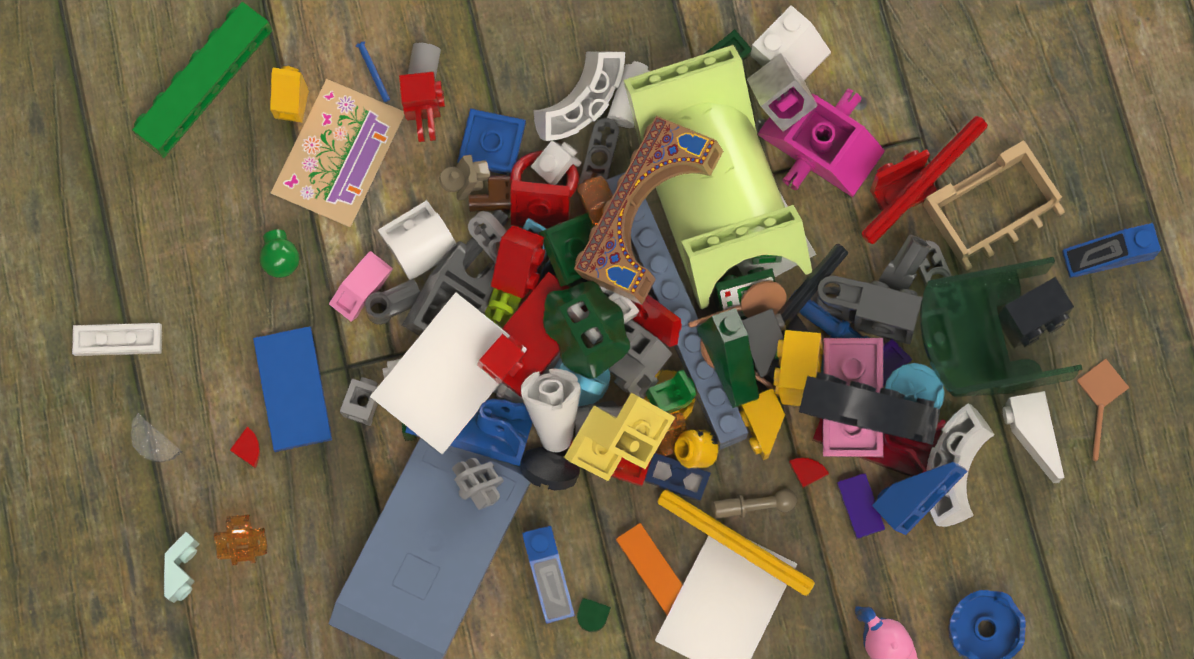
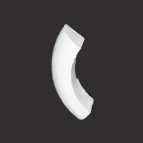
M586 52L583 73L572 92L562 101L551 107L534 110L536 130L542 140H558L574 135L592 121H596L609 106L608 102L613 96L615 89L620 85L625 64V52Z
M968 403L962 407L943 427L942 431L944 432L940 436L935 448L932 447L926 470L929 471L950 462H955L969 471L972 460L978 450L988 439L995 435L982 415L971 404ZM968 472L930 510L937 526L955 525L974 516L967 498Z

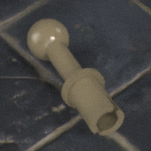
M780 489L774 496L744 500L743 496L739 494L736 498L712 501L711 511L715 519L732 516L744 518L747 511L776 508L781 512H789L796 506L797 498L790 489Z

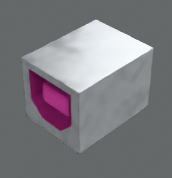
M782 53L747 79L760 106L783 132L818 106L803 78Z

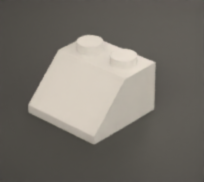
M790 5L752 44L751 57L763 67L782 53L803 80H805L831 54V51L813 24Z

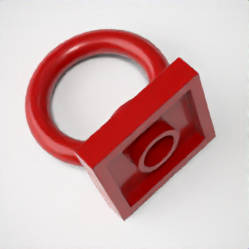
M544 150L531 152L521 157L514 164L510 174L511 225L524 226L526 220L530 218L548 229L568 221L570 198L575 193L579 183L576 166L572 164L566 171V186L522 182L521 178L524 170L532 165Z

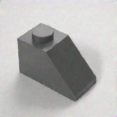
M773 309L742 320L749 337L751 354L761 378L768 375L777 354L778 341L784 339L781 331L787 329L781 313L775 315Z

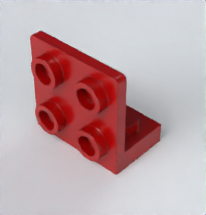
M927 149L920 153L918 150H914L906 154L902 158L903 161L895 165L892 162L887 163L877 170L870 192L881 212L925 168L930 156ZM934 183L910 208L924 202L926 197L937 191Z

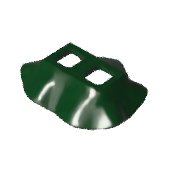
M583 282L572 288L552 291L546 296L543 325L546 333L559 344L561 361L568 369L589 379L597 378L628 353L631 345L624 327L623 311L618 304L610 300L603 293L601 287L596 282ZM583 302L589 310V316L574 323L569 317L567 310L575 304ZM592 328H598L603 336V342L589 349L583 343L581 336Z

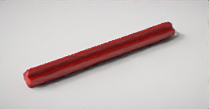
M974 116L862 231L861 235L866 242L875 244L987 129L988 124L982 117Z

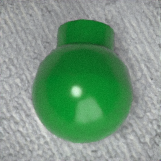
M272 230L263 235L264 245L260 251L259 260L265 273L275 278H284L291 275L297 269L300 260L296 246L287 240L284 230Z

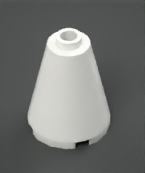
M549 369V373L540 375V371L527 377L521 385L523 402L541 443L546 450L552 452H561L567 449L573 437L581 387L575 374L567 370Z

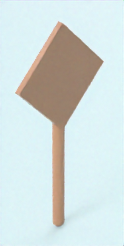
M1107 359L1077 380L1098 407L1093 461H1097L1099 458L1104 407L1129 389V386Z

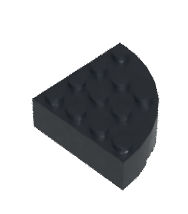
M817 372L816 378L807 376L799 412L824 420L933 445L941 410L934 408V401L917 398L916 402L905 400V395L885 388H881L880 393H877L876 388L855 381H851L850 386H848L847 382L842 379Z

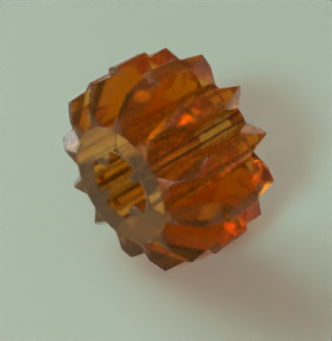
M602 176L589 178L578 186L582 205L586 213L588 212L594 226L598 225L602 218L605 204L613 197L608 183Z

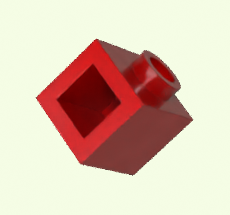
M502 334L479 359L477 366L500 384L508 374L514 377L523 367L524 363L520 361L525 354L521 350L523 346L514 337L509 336L507 338Z

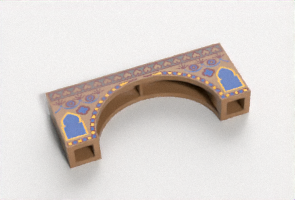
M656 116L653 123L647 126L639 149L633 152L626 173L619 178L617 190L612 199L608 200L605 204L602 218L598 225L592 228L588 244L578 254L574 268L575 271L583 279L594 281L599 286L642 305L656 279L648 269L637 263L632 251L631 229L638 208L652 190L670 178L690 173L711 176L724 152L717 140Z

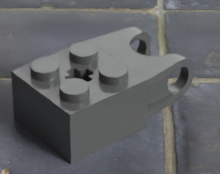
M462 241L454 244L428 277L402 326L420 336L455 293L459 294L484 314L489 305L488 300L493 290L491 282L495 263H489L476 278H473L465 272L463 267L466 244Z
M828 276L821 280L818 285L817 304L835 318L854 323V330L890 340L893 339L894 341L910 345L923 297L917 296L915 291L909 289H900V291L889 289L887 284L878 281H872L870 284L838 276ZM829 283H835L839 286L824 288ZM827 294H834V295H837V297H836V298H829V297H827L826 295H827ZM823 303H825V304L828 305V306L834 307V308H833V309L827 308V307L824 306Z

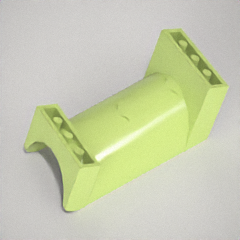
M734 45L623 80L639 145H641L644 139V132L647 126L652 124L655 117L658 116L717 140L724 151L711 176L696 173L683 174L670 178L656 187L700 309L708 307L709 297L716 282L729 268L745 259L760 255L782 256L797 263L805 275L811 274L812 267L802 219L794 205L785 207L757 135L742 59Z

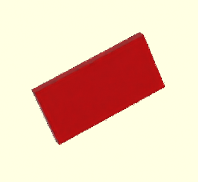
M549 272L502 328L527 349L520 360L524 363L523 367L514 377L508 374L501 382L521 398V385L524 380L538 371L542 375L560 353L559 344L546 333L543 325L545 300L550 292L565 290L570 287L567 285L561 287L558 279ZM586 305L581 307L584 312L588 311Z

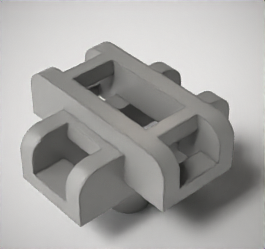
M470 458L466 462H458L452 467V470L457 476L454 480L460 488V497L465 500L471 497L478 510L493 505L499 500L500 494L496 488L504 480L502 477H498L493 469L494 465L492 462L481 465L476 458Z

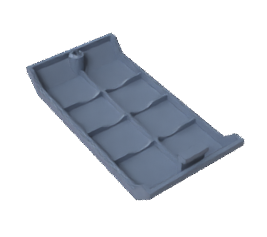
M420 437L335 603L329 625L398 659H444L531 484L521 473V463L520 466L453 446H449L441 454ZM470 458H476L481 465L492 462L496 474L504 480L496 488L500 494L499 500L493 505L478 510L471 497L466 500L460 497V488L454 480L457 476L452 470V467L458 462H466Z

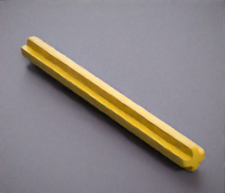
M665 489L660 495L658 504L804 596L811 592L815 584L814 580L670 490Z

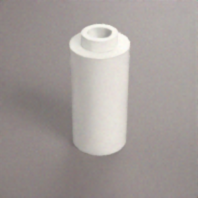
M634 61L632 64H626L624 67L620 85L616 90L607 118L614 120L618 126L625 128L634 127L623 80L650 72L648 66L643 63Z

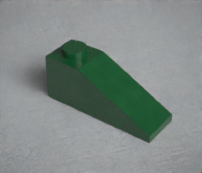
M734 308L711 316L697 327V330L732 408L759 399L749 337L737 309Z

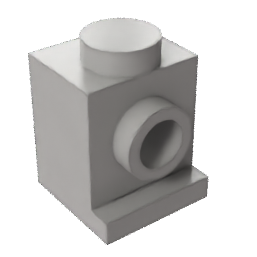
M628 354L608 369L616 377L614 383L626 393H633L642 399L646 397L647 389L655 386L658 382V379L644 365Z
M361 377L360 381L352 379L340 409L342 416L371 426L378 403L370 396L377 389L378 383ZM362 397L369 399L368 404L365 406L358 404L359 399Z

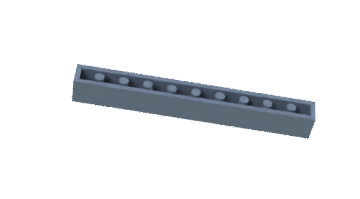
M625 173L606 180V191L610 199H612L617 190L619 178ZM644 199L638 208L632 224V250L638 264L648 269L656 279L650 289L653 299L682 319L678 344L674 347L687 377L691 378L694 382L697 400L712 434L717 439L718 448L721 450L747 439L748 431L738 408H732L716 370L710 367L702 356L700 349L701 337L697 330V327L700 325L692 328L688 326L689 322L697 320L698 317L646 199Z

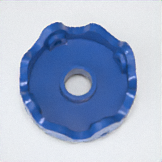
M979 590L963 598L953 609L949 618V638L953 648L963 659H1011L1024 645L1026 621L1024 615L1015 605L1013 598L1008 594L999 591ZM981 621H989L994 626V634L991 637L987 638L980 635L978 625Z

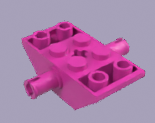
M846 89L835 107L817 95L812 94L818 106L784 132L770 117L758 132V136L796 160L787 175L782 179L784 184L789 186L791 183V189L798 190L808 173L813 171L852 198L885 153V150L868 130L849 117L857 104L862 100L858 93H855L852 97L853 90ZM823 136H825L827 138V141L823 142L818 139H821Z

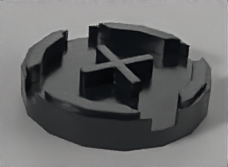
M536 447L526 451L521 461V473L529 482L539 487L541 484L549 485L548 489L554 491L573 487L579 477L580 467L564 458L566 452H552L544 447Z

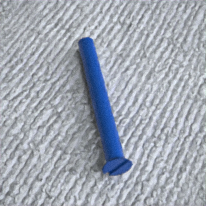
M365 41L360 44L358 43L355 47L359 48L383 101L388 102L390 97L365 47Z

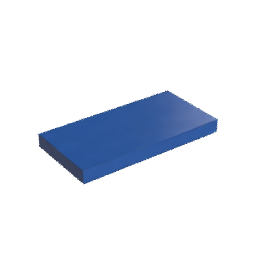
M309 326L253 338L274 451L279 452L333 440L312 328Z

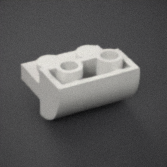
M427 200L378 229L382 239L409 280L416 278L439 264L446 253L456 244L445 223Z

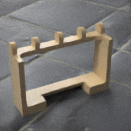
M1024 140L1001 153L994 163L954 186L950 183L929 195L923 204L966 271L972 268L968 260L970 256L983 250L985 255L990 258L994 255L990 245L1002 237L1007 236L1011 243L1017 242L1018 237L1014 230L1031 221L1036 229L1042 227L1043 224L1038 216L1046 211L1053 209L1058 216L1065 213L1059 203L1062 196ZM1021 161L1048 202L967 249L940 208Z

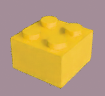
M785 330L784 340L778 341L777 357H779V366L781 367L775 368L774 372L775 394L780 395L781 404L800 406L807 376L816 378L817 372L821 373L823 359L821 333Z

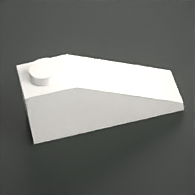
M1045 391L1010 397L1005 403L1006 407H1003L1005 423L1010 424L1012 433L1053 483H1059L1064 478Z

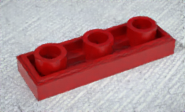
M647 295L642 305L632 301L639 309V313L633 318L635 322L667 346L672 347L678 344L679 332L682 328L681 318L649 295Z

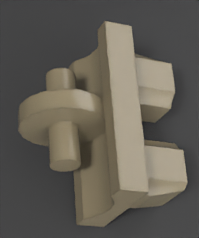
M472 155L463 156L456 167H448L441 172L439 177L441 187L448 192L458 191L456 195L457 200H465L471 191L481 190L483 181L489 179L490 172L487 161L473 162Z

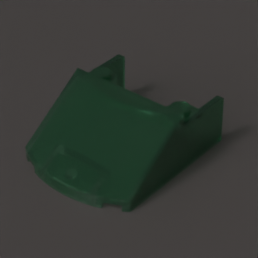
M1054 257L929 280L926 283L920 308L922 341L933 371L953 397L1014 394L1019 390L1070 381L1083 371L1082 365H1075L1042 372L1040 365L1034 360L1021 359L1010 362L997 307L1004 306L1019 298L1021 294L1019 279L1046 274L1055 264Z

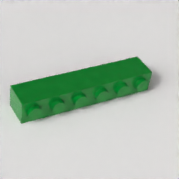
M241 2L238 7H233L228 12L226 21L222 26L215 28L210 33L207 39L208 42L204 47L192 54L189 64L185 69L178 71L173 76L171 85L167 90L155 97L152 103L153 106L149 111L137 118L132 129L136 137L164 159L270 35L272 28L269 21L244 2Z

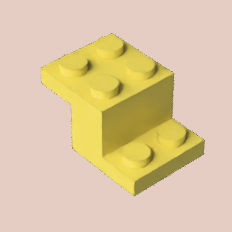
M633 393L628 397L617 418L593 406L564 458L609 481L622 457L646 469L675 417Z

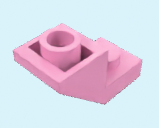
M370 251L342 282L329 305L352 322L361 312L368 296L381 289L393 268Z

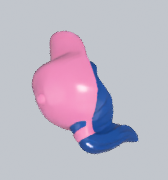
M855 607L856 618L859 622L863 621L865 623L863 644L871 659H918L913 641L900 622L877 617L871 607Z

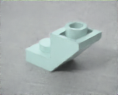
M187 532L165 553L164 596L173 603L177 600L182 601L191 593L193 589L191 585L195 582L179 566L182 561L187 563L197 553L195 548L199 545Z

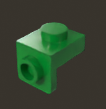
M680 370L672 379L648 388L645 394L651 404L670 414L689 406L696 396V389L692 379L687 377L684 370Z

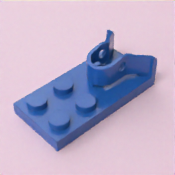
M500 399L486 400L450 446L520 466L533 422L524 403H512ZM406 427V433L418 436L410 428Z

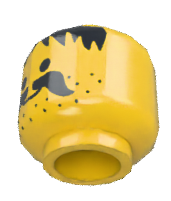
M686 430L678 437L674 446V452L680 464L686 468H708L717 459L719 452L716 437L707 430Z

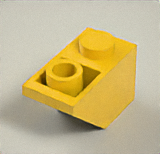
M282 66L281 69L273 68L270 110L274 118L302 123L309 93L302 73L290 66Z
M773 388L760 393L759 399L739 406L742 420L752 435V438L749 439L755 455L760 454L763 460L769 458L785 416Z

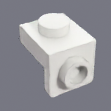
M552 140L532 164L531 168L549 184L556 185L572 164L579 167L582 162L575 157L578 152L568 143L563 142L560 145Z

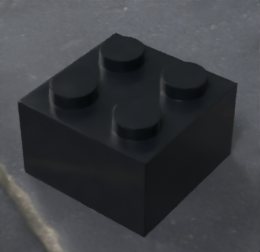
M1054 277L1006 304L996 320L1014 348L1021 344L1026 348L1040 339L1039 336L1045 333L1044 331L1047 330L1051 334L1065 325L1064 322L1070 319L1068 314L1072 311L1074 305L1057 278Z

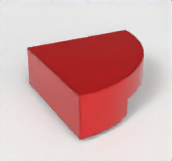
M246 427L230 451L256 468L260 459V445L254 432L249 427Z
M796 458L789 461L802 489L829 475L827 469L813 459Z

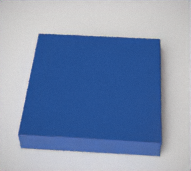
M470 109L457 163H459L463 156L472 155L473 162L486 160L490 172L504 175L511 173L514 164L518 160L526 120Z

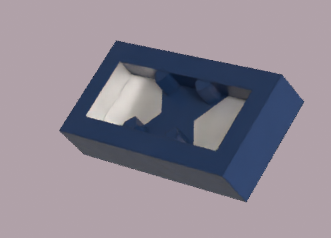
M655 453L645 482L701 502L711 473L699 468H686L679 461Z

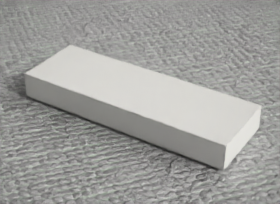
M160 323L73 325L72 354L74 356L162 353V325Z

